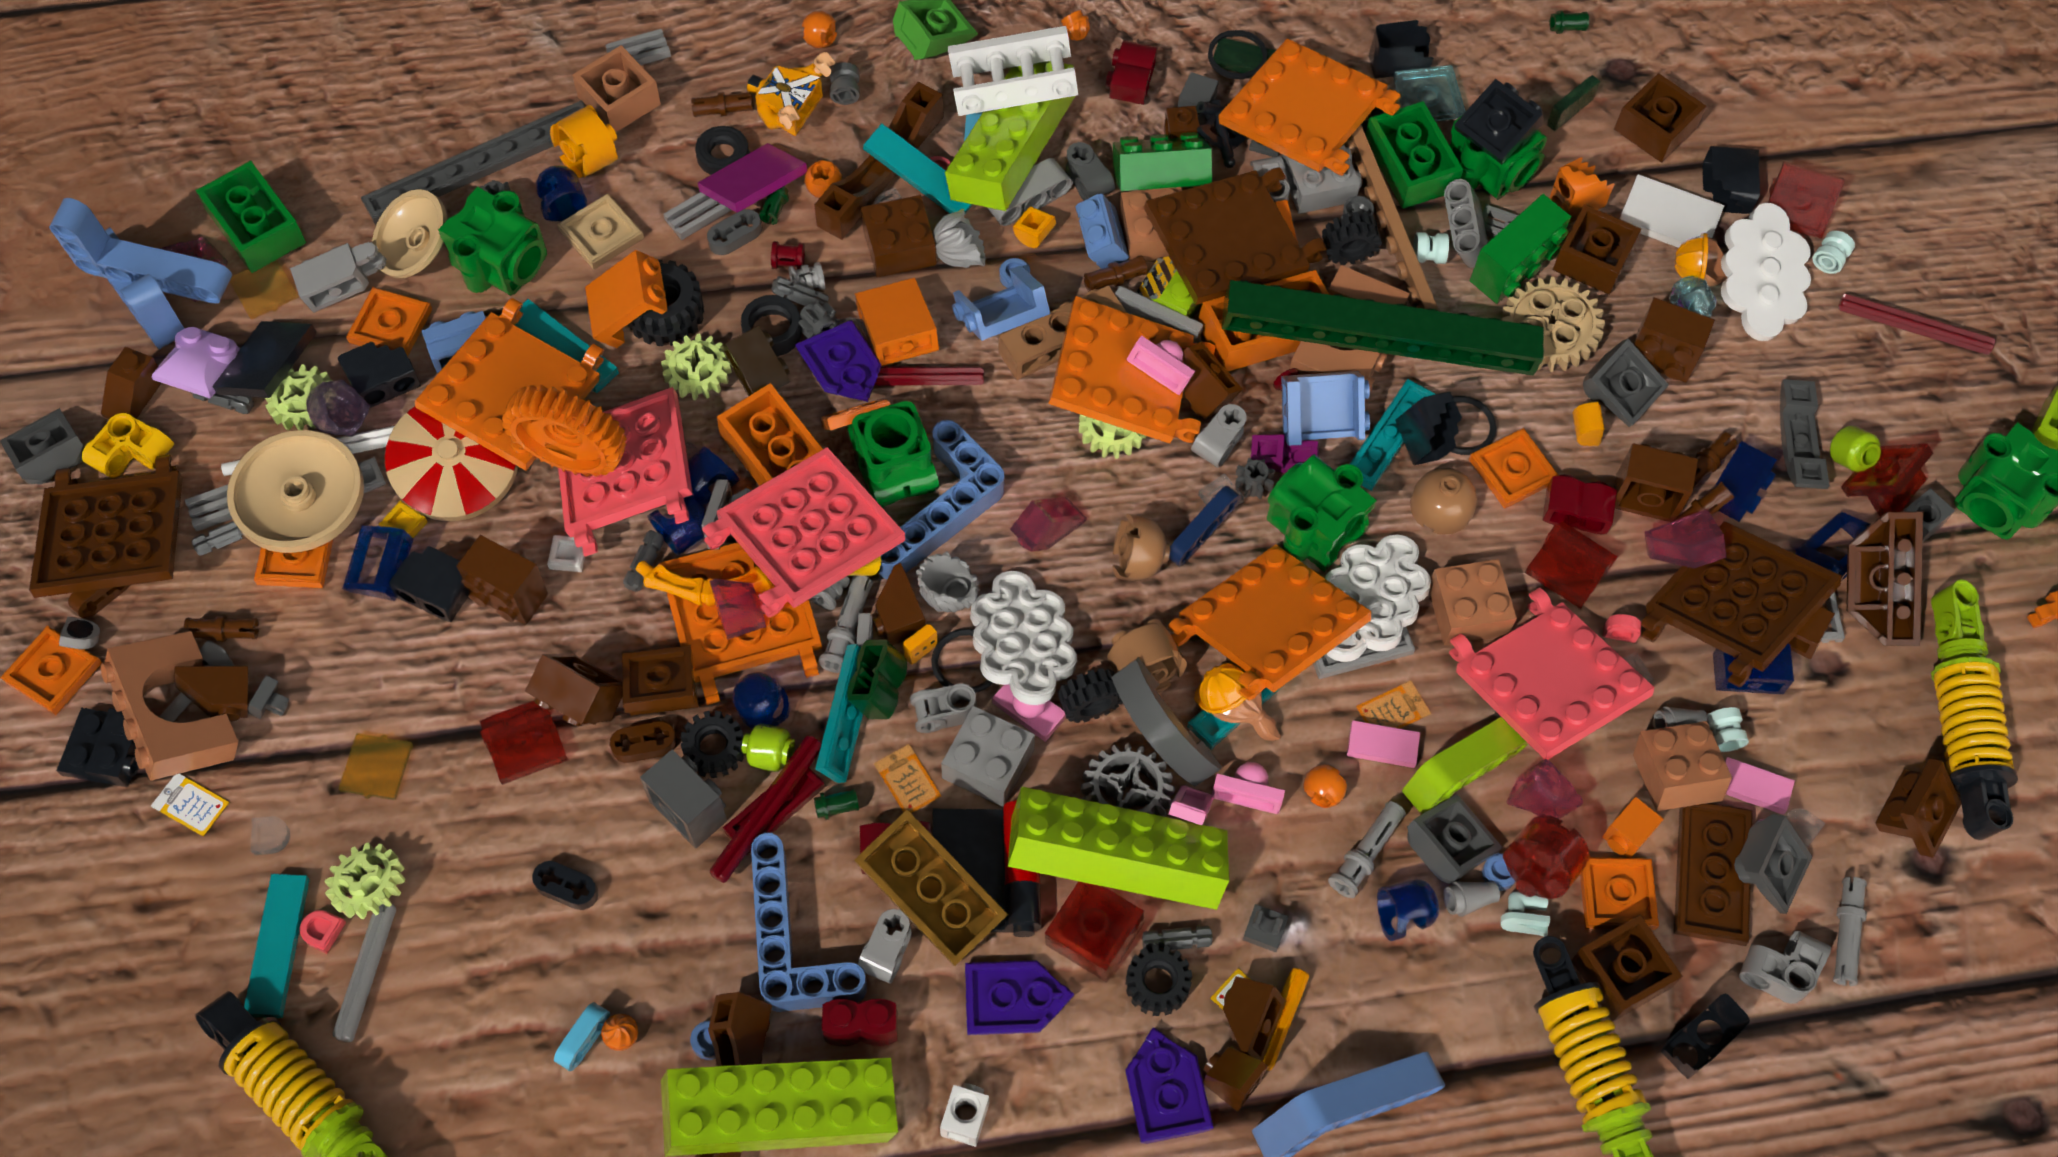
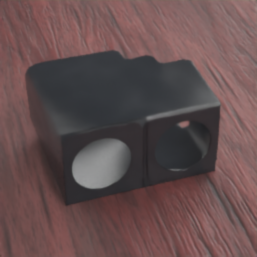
M1418 20L1377 25L1369 51V60L1374 78L1429 73L1434 58L1429 57L1430 36L1426 32L1427 27L1418 26Z
M1710 146L1703 161V190L1711 192L1715 202L1725 205L1723 212L1750 214L1760 196L1759 150Z
M369 342L347 351L337 358L364 411L421 387L413 365L409 361L410 359H408L403 347L390 350L387 345L376 348L374 342Z
M1450 391L1421 398L1400 415L1395 421L1412 464L1419 465L1440 460L1455 449L1454 437L1459 432L1457 424L1462 420V416Z
M431 546L426 547L423 553L411 552L404 559L389 582L396 598L450 623L470 594L467 587L462 583V577L457 568L460 560Z
M1722 994L1695 1019L1674 1034L1665 1043L1661 1052L1689 1079L1731 1043L1749 1025L1750 1019L1728 994ZM1712 1020L1719 1024L1723 1037L1718 1044L1708 1045L1700 1040L1697 1028L1702 1021ZM1689 1043L1696 1049L1698 1061L1693 1067L1688 1063L1683 1064L1678 1056L1673 1058V1049L1677 1044Z

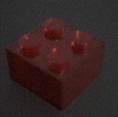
M1078 881L1044 933L1046 946L1103 981L1108 982L1144 925V910L1104 886Z

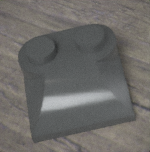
M1629 339L1621 341L1606 353L1583 380V389L1586 395L1593 401H1602L1628 427L1633 426L1669 386Z
M60 408L0 440L21 478L28 484L38 485L48 482L55 475L57 469L72 468L82 462V452L85 448Z
M1458 794L1415 818L1407 826V839L1412 849L1439 880L1448 884L1458 882L1466 873L1503 848Z
M1771 814L1765 819L1756 821L1754 826L1750 828L1741 853L1736 857L1735 871L1743 883L1755 884L1779 913L1787 914L1811 862L1812 855L1785 815Z

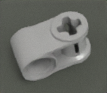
M1236 404L1223 406L1208 426L1199 433L1191 447V451L1219 468L1243 436L1246 423L1245 411Z
M964 683L937 689H925L910 696V703L912 706H915L918 720L915 727L917 732L931 733L943 728L962 725L973 706L977 707L974 690ZM959 700L969 702V705L964 708L953 706ZM926 708H929L930 714H927Z
M890 909L882 913L869 941L862 950L857 964L864 970V973L890 984L899 970L904 952L912 935L909 918L901 910ZM897 923L900 924L902 931L896 930L893 935H890L888 927L894 928Z

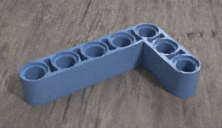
M72 198L63 199L49 226L51 232L74 264L82 271L94 276L131 284L150 274L162 292L214 304L220 302L232 277V272L227 267L213 261L111 238L91 209L84 203Z
M110 227L105 229L109 237L119 239ZM150 274L131 284L107 279L159 350L175 341V335L183 330L184 327Z
M942 420L934 426L932 431L933 451L936 457L960 481L900 527L905 532V541L881 555V566L878 573L884 579L888 580L894 565L899 563L902 564L905 573H907L1003 497L1004 470L954 421ZM943 439H952L953 441H951V442H942L941 440H943ZM973 460L975 462L967 464L962 461ZM986 481L996 482L993 485L984 484ZM967 499L972 502L969 504H962L959 501ZM941 518L947 520L945 523L934 522L935 520ZM912 538L922 539V541L918 543H913L909 540ZM888 557L897 558L896 561L890 563L884 561Z
M773 833L760 834L752 843L751 856L759 988L763 1001L771 1004V1010L776 1012L821 1008L824 1003L836 999L860 1002L867 993V982L864 970L859 965L846 962L799 968L793 967L786 855L782 840ZM771 848L778 851L773 858L764 859L760 857L761 853L766 849ZM769 882L780 884L775 892L766 893L762 891L764 885ZM770 916L782 918L781 923L775 927L764 925V922ZM773 950H781L785 953L783 958L777 962L766 960L767 955ZM848 977H855L860 981L858 986L851 990L842 988L841 983ZM812 981H819L823 984L822 989L818 993L811 994L804 989ZM775 985L787 987L785 994L781 997L775 998L768 995L769 990Z
M1422 1052L1306 1091L1293 1098L1252 1130V1134L1263 1157H1292L1326 1132L1426 1098L1443 1089L1445 1083L1429 1052Z

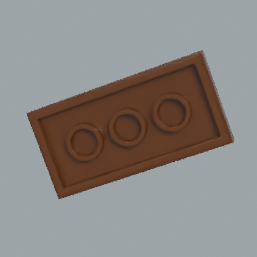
M1712 803L1680 808L1674 934L1746 946L1749 943L1751 884L1743 883L1739 879L1735 871V860L1741 853L1748 838L1749 830L1752 827L1753 810Z

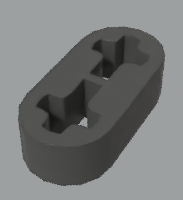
M744 209L711 227L707 233L710 250L717 255H727L756 239L762 231L759 214L754 210ZM746 222L748 225H751V224H752L753 226H752V227H748L747 225H743V226H742V224ZM721 237L723 240L727 239V241L722 242L721 240L716 239Z

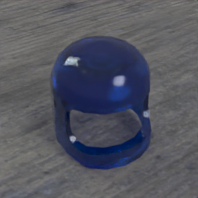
M562 165L550 166L543 170L536 179V192L542 199L540 209L545 220L563 221L587 206V198L580 180L569 167Z
M704 446L688 459L693 495L686 498L697 505L708 504L712 495L708 487L712 483L716 482L717 479L728 480L732 488L740 481L739 477L717 455Z
M684 498L689 512V520L676 524L675 517L672 519L665 518L658 510L647 515L651 525L657 532L663 535L664 541L676 555H680L705 538L701 525L706 509L694 498Z
M763 672L749 673L736 683L733 690L734 706L743 723L754 729L759 724L777 726L789 717L791 710L790 700L785 690L770 674ZM783 698L782 712L778 717L774 718L773 714Z
M1414 878L1378 889V914L1383 933L1388 940L1395 941L1406 936L1407 924L1411 919L1422 930L1436 922L1439 915V901L1434 889L1426 881ZM1397 916V926L1395 931L1391 925V921L1394 917Z

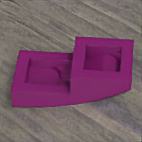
M1252 435L1251 459L1260 461L1265 459L1268 469H1274L1275 472L1286 473L1292 466L1299 462L1304 463L1314 454L1319 457L1318 441H1302V445L1289 446L1285 441V435Z

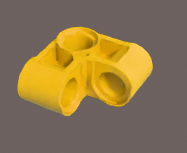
M119 413L111 417L95 438L87 443L82 452V460L106 476L116 478L124 472L133 458L145 467L153 470L156 467V457L166 455L175 444L160 430L146 425L130 414Z

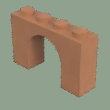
M1342 265L1328 289L1329 295L1338 294L1348 298L1371 299L1376 302L1404 304L1406 306L1410 295L1406 291ZM1301 341L1291 360L1290 369H1297L1300 375L1358 371L1364 376V380H1368L1371 392L1375 383V378H1372L1375 370L1381 372L1387 359V354L1357 349L1340 350L1324 344Z
M192 631L107 648L105 663L101 664L103 680L106 684L110 683L113 689L112 701L117 712L122 711L125 718L123 721L125 735L128 740H133L135 743L137 765L140 769L145 768L150 781L233 761L235 758L238 739L227 714L193 722L176 723L156 716L144 702V696L152 689L175 682V666H201L203 657Z

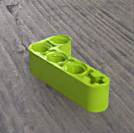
M1500 717L1426 761L1405 785L1402 792L1422 815L1451 798L1456 791L1516 756L1528 746V743Z

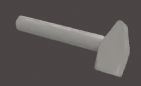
M210 640L199 649L203 657L202 662L206 664L205 666H235L227 652ZM181 692L159 717L174 722L192 701Z

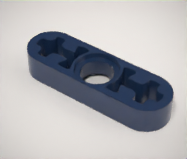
M1228 485L1223 487L1170 545L1169 559L1179 567L1184 565L1235 509L1241 496Z

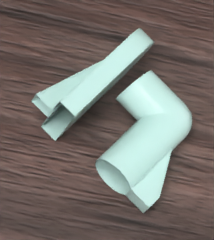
M1540 887L1527 892H1512L1508 897V913L1501 916V927L1510 932L1546 937L1548 935L1550 916L1524 913V908L1546 911L1548 906L1547 888Z

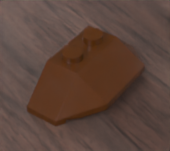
M1921 511L1885 512L1847 544L1846 611L1884 646H1920L1923 512Z

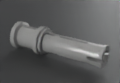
M867 576L852 577L838 622L828 632L827 639L829 642L825 653L820 655L818 663L822 668L830 672L840 673L847 645L856 644L857 642L855 632L858 625V615L863 612L868 593L873 584V581L871 579L868 580Z
M1392 801L1385 804V807L1357 848L1345 854V862L1339 871L1329 877L1328 882L1330 886L1339 894L1347 898L1356 897L1358 894L1357 887L1363 878L1373 872L1374 859L1406 815L1405 810L1399 804Z

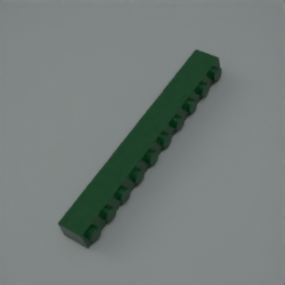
M1230 280L1224 297L1223 330L1534 376L1543 361L1544 327L1534 326L1529 323H1514L1501 321L1497 318L1474 317L1465 313L1454 314L1431 308H1414L1404 304L1381 303L1371 299H1354L1338 294L1314 293L1310 290H1294L1282 288L1278 285L1254 284L1245 280Z

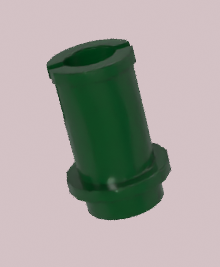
M1558 10L1550 16V30L1555 31L1556 34H1562L1563 31H1586L1589 27V15L1587 12L1564 13Z
M783 186L767 196L759 213L760 219L763 222L769 224L772 217L771 224H777L783 205L789 201L788 189Z
M855 789L825 796L822 792L820 797L814 798L817 818L824 817L825 820H829V816L854 810L859 811Z

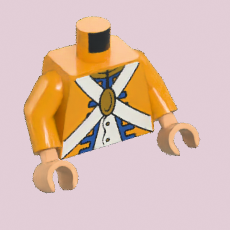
M820 53L815 58L814 63L806 67L785 68L776 66L766 79L756 75L750 77L747 83V91L756 94L758 115L768 129L782 128L794 136L798 134L823 97L820 76L828 77L831 74L830 66L835 64L829 53Z

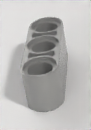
M1048 158L1032 167L1006 211L988 207L987 209L1000 225L1008 226L1018 221L1029 206L1040 209L1065 195L1072 187L1073 181L1054 158Z
M1456 179L1450 182L1444 191L1453 246L1465 265L1474 268L1481 248L1488 243L1481 203L1469 182L1464 179Z

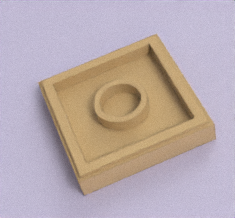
M608 193L557 224L559 231L593 270L644 239L640 228Z

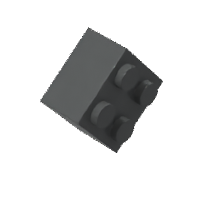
M672 749L640 776L649 802L696 849L727 822L724 812L726 805L720 798L722 792L718 786L709 778L704 781L696 773L699 769L687 755L680 757Z

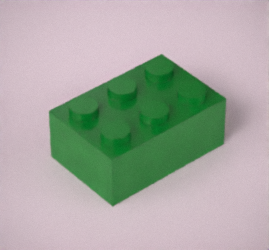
M1424 101L1400 108L1394 116L1383 113L1369 118L1365 134L1382 174L1402 209L1444 196L1446 186L1456 179H1461L1463 168Z
M1195 132L1182 133L1180 138H1169L1165 134L1152 135L1150 140H1138V137L1135 136L1121 137L1120 142H1113L1114 179L1121 191L1191 187L1212 182V148L1202 136Z
M251 160L196 190L207 213L251 273L306 243L296 220Z
M1542 194L1481 248L1469 281L1496 304L1505 296L1512 297L1516 289L1521 287V282L1525 278L1532 279L1542 267L1541 264L1546 259L1552 261L1559 254L1561 249L1560 243L1569 233V230L1566 228L1572 216L1545 194Z

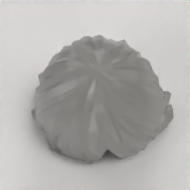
M964 209L942 217L933 233L938 257L944 263L955 267L985 266L984 241L979 238L980 231L973 228L968 218H964Z
M948 551L942 555L928 556L927 559H924V563L920 564V569L916 570V575H919L917 580L921 596L928 605L935 608L938 612L955 613L964 608H970L971 604L978 597V586L980 583L977 579L978 576L971 574L967 562L960 560L956 556L951 558Z

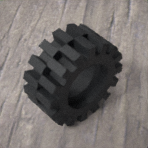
M1353 212L1352 216L1349 217L1348 213L1343 214L1342 219L1338 217L1333 219L1334 224L1328 222L1325 225L1326 229L1322 231L1323 242L1326 246L1328 259L1332 260L1335 264L1339 261L1340 265H1345L1347 261H1350V265L1356 264L1355 260L1359 259L1363 262L1366 260V256L1371 258L1374 256V252L1380 250L1379 246L1382 245L1376 219L1374 220L1372 215L1368 216V213L1363 212L1359 216L1358 212Z
M1104 668L1098 669L1097 672L1090 670L1088 674H1079L1077 679H1070L1067 681L1068 684L1060 687L1061 690H1058V696L1065 715L1070 722L1079 723L1081 720L1088 722L1093 717L1098 719L1101 714L1107 715L1111 713V709L1116 710L1119 707L1118 704L1123 703L1111 678L1115 671L1111 669L1104 670Z
M715 710V716H711L710 711H705L704 718L700 719L697 714L693 717V724L687 722L685 725L686 733L682 732L681 748L683 754L687 755L699 769L700 776L705 777L707 773H710L711 778H717V773L722 772L724 777L729 775L727 769L731 767L735 771L738 768L737 761L742 762L744 759V754L741 751L744 738L743 732L737 720L733 722L731 715L726 714L723 717L721 711ZM710 734H720L727 741L726 747L719 754L707 755L700 749V744L704 737Z
M1152 945L1151 950H1147L1146 947L1140 950V954L1138 956L1135 954L1132 958L1126 975V992L1128 997H1132V1004L1135 1007L1137 1005L1141 1006V1012L1147 1014L1148 1010L1152 1011L1153 1016H1159L1160 1012H1164L1166 1016L1171 1014L1173 1009L1177 1011L1181 1008L1182 1003L1186 1001L1192 984V971L1188 970L1189 963L1187 959L1182 960L1179 951L1176 950L1175 953L1170 952L1171 947L1166 945L1164 950L1158 949V945ZM1154 968L1166 970L1172 977L1173 984L1171 988L1163 993L1151 991L1145 984L1147 972Z

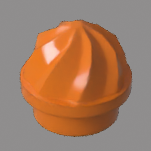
M1081 10L1075 11L1061 20L1062 25L1067 27L1068 38L1071 40H1083L1088 35L1090 30L1089 18L1084 16Z
M615 1014L609 1017L601 1030L603 1042L608 1048L615 1051H623L630 1048L636 1042L639 1034L636 1021L626 1014Z

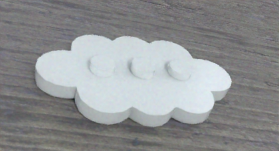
M1763 203L1750 213L1748 219L1737 220L1726 230L1725 243L1729 251L1722 256L1721 269L1727 276V279L1722 283L1721 295L1724 302L1731 309L1742 313V326L1748 335L1758 341H1769L1782 331L1784 324H1793L1806 313L1808 306L1803 292L1810 286L1811 276L1804 264L1809 260L1810 247L1800 234L1790 231L1789 218L1781 207L1773 203Z
M1396 534L1384 537L1376 547L1365 544L1353 545L1343 552L1340 567L1330 570L1326 574V580L1371 611V621L1329 651L1327 656L1337 661L1348 662L1359 658L1366 648L1375 651H1388L1400 643L1403 627L1413 624L1417 619L1419 612L1418 602L1428 596L1431 586L1429 573L1417 564L1419 549L1414 540L1407 536Z
M1006 571L997 575L993 580L992 593L978 596L976 601L971 604L970 619L976 627L973 633V646L982 654L980 663L982 675L987 680L996 684H1010L1013 696L1027 705H1040L1049 701L1055 693L1056 681L1067 679L1076 669L1077 654L1074 648L1070 646L1073 639V627L1064 619L1065 603L1058 594L1049 590H1036L1033 580L1027 574L1019 571Z

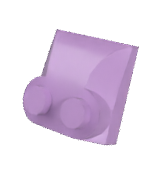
M196 327L184 328L175 335L176 347L152 374V379L211 398L216 393L212 386L229 363L236 357L240 348L232 339Z

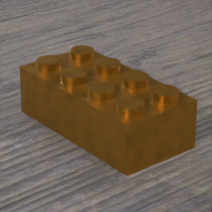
M908 810L901 814L854 859L855 863L954 967L1008 915Z

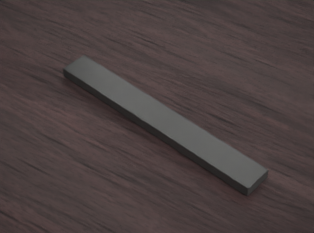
M581 100L361 197L362 202L374 224L377 225L379 218L389 204L408 191L422 189L440 197L553 147L550 127L559 120L586 106Z

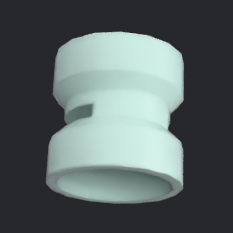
M1830 231L1823 239L1822 246L1817 249L1812 257L1814 265L1824 273L1836 274L1840 272L1846 262V258L1850 256L1855 248L1853 239L1844 232Z
M1426 232L1415 233L1413 249L1419 263L1433 260L1436 264H1446L1449 251V236L1447 233H1437L1435 236H1429Z
M1735 707L1722 708L1707 715L1708 725L1714 733V738L1721 752L1738 750L1749 743L1746 731L1741 729L1740 724L1743 720L1740 709Z

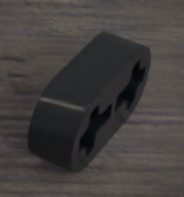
M553 861L542 862L533 871L532 881L538 892L545 897L577 910H585L592 907L598 899V888L593 879L588 875ZM554 872L557 880L562 883L559 885L549 882L545 886L542 877L544 875L550 876ZM586 885L589 894L587 896L581 895L579 899H576L575 893L569 889L570 886L582 889Z

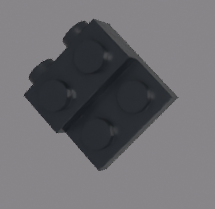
M1495 78L1454 124L1456 131L1502 165L1520 144L1524 146L1544 124L1543 110L1534 101L1528 100L1527 102L1518 96L1519 92L1514 86L1507 82L1502 84Z
M81 708L56 771L61 776L128 787L131 777L136 775L139 767L135 758V743L133 740H128L125 735L123 726L125 718L122 711L117 712L113 708H109L108 712Z

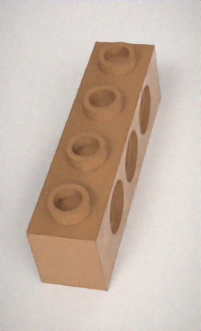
M1109 285L1099 290H1091L1082 297L1126 312ZM1065 302L1057 309L1051 311L1049 315L999 335V354L1016 381L1058 362L1065 331L1057 330H1066L1072 302Z

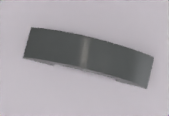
M1783 379L1780 391V429L1788 475L1795 487L1828 489L1830 485L1826 459H1820L1814 416L1818 409L1815 381Z
M1139 657L1111 677L1125 708L1138 729L1162 759L1182 778L1195 787L1222 769V766L1204 742L1200 740L1196 743L1155 690L1159 683Z

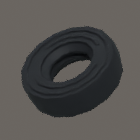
M717 126L704 131L697 139L695 146L699 166L710 175L750 153L746 137L741 131L729 126ZM720 144H728L734 149L731 156L723 159L713 157L711 151Z

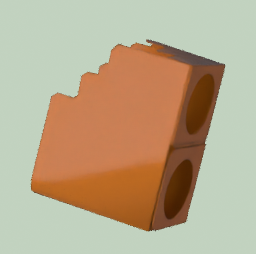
M1582 157L1559 168L1549 197L1572 216L1569 223L1577 219L1584 204L1597 210L1604 208L1615 183L1607 186V180L1600 181L1597 175L1593 174L1596 166L1588 167L1589 162L1581 163Z

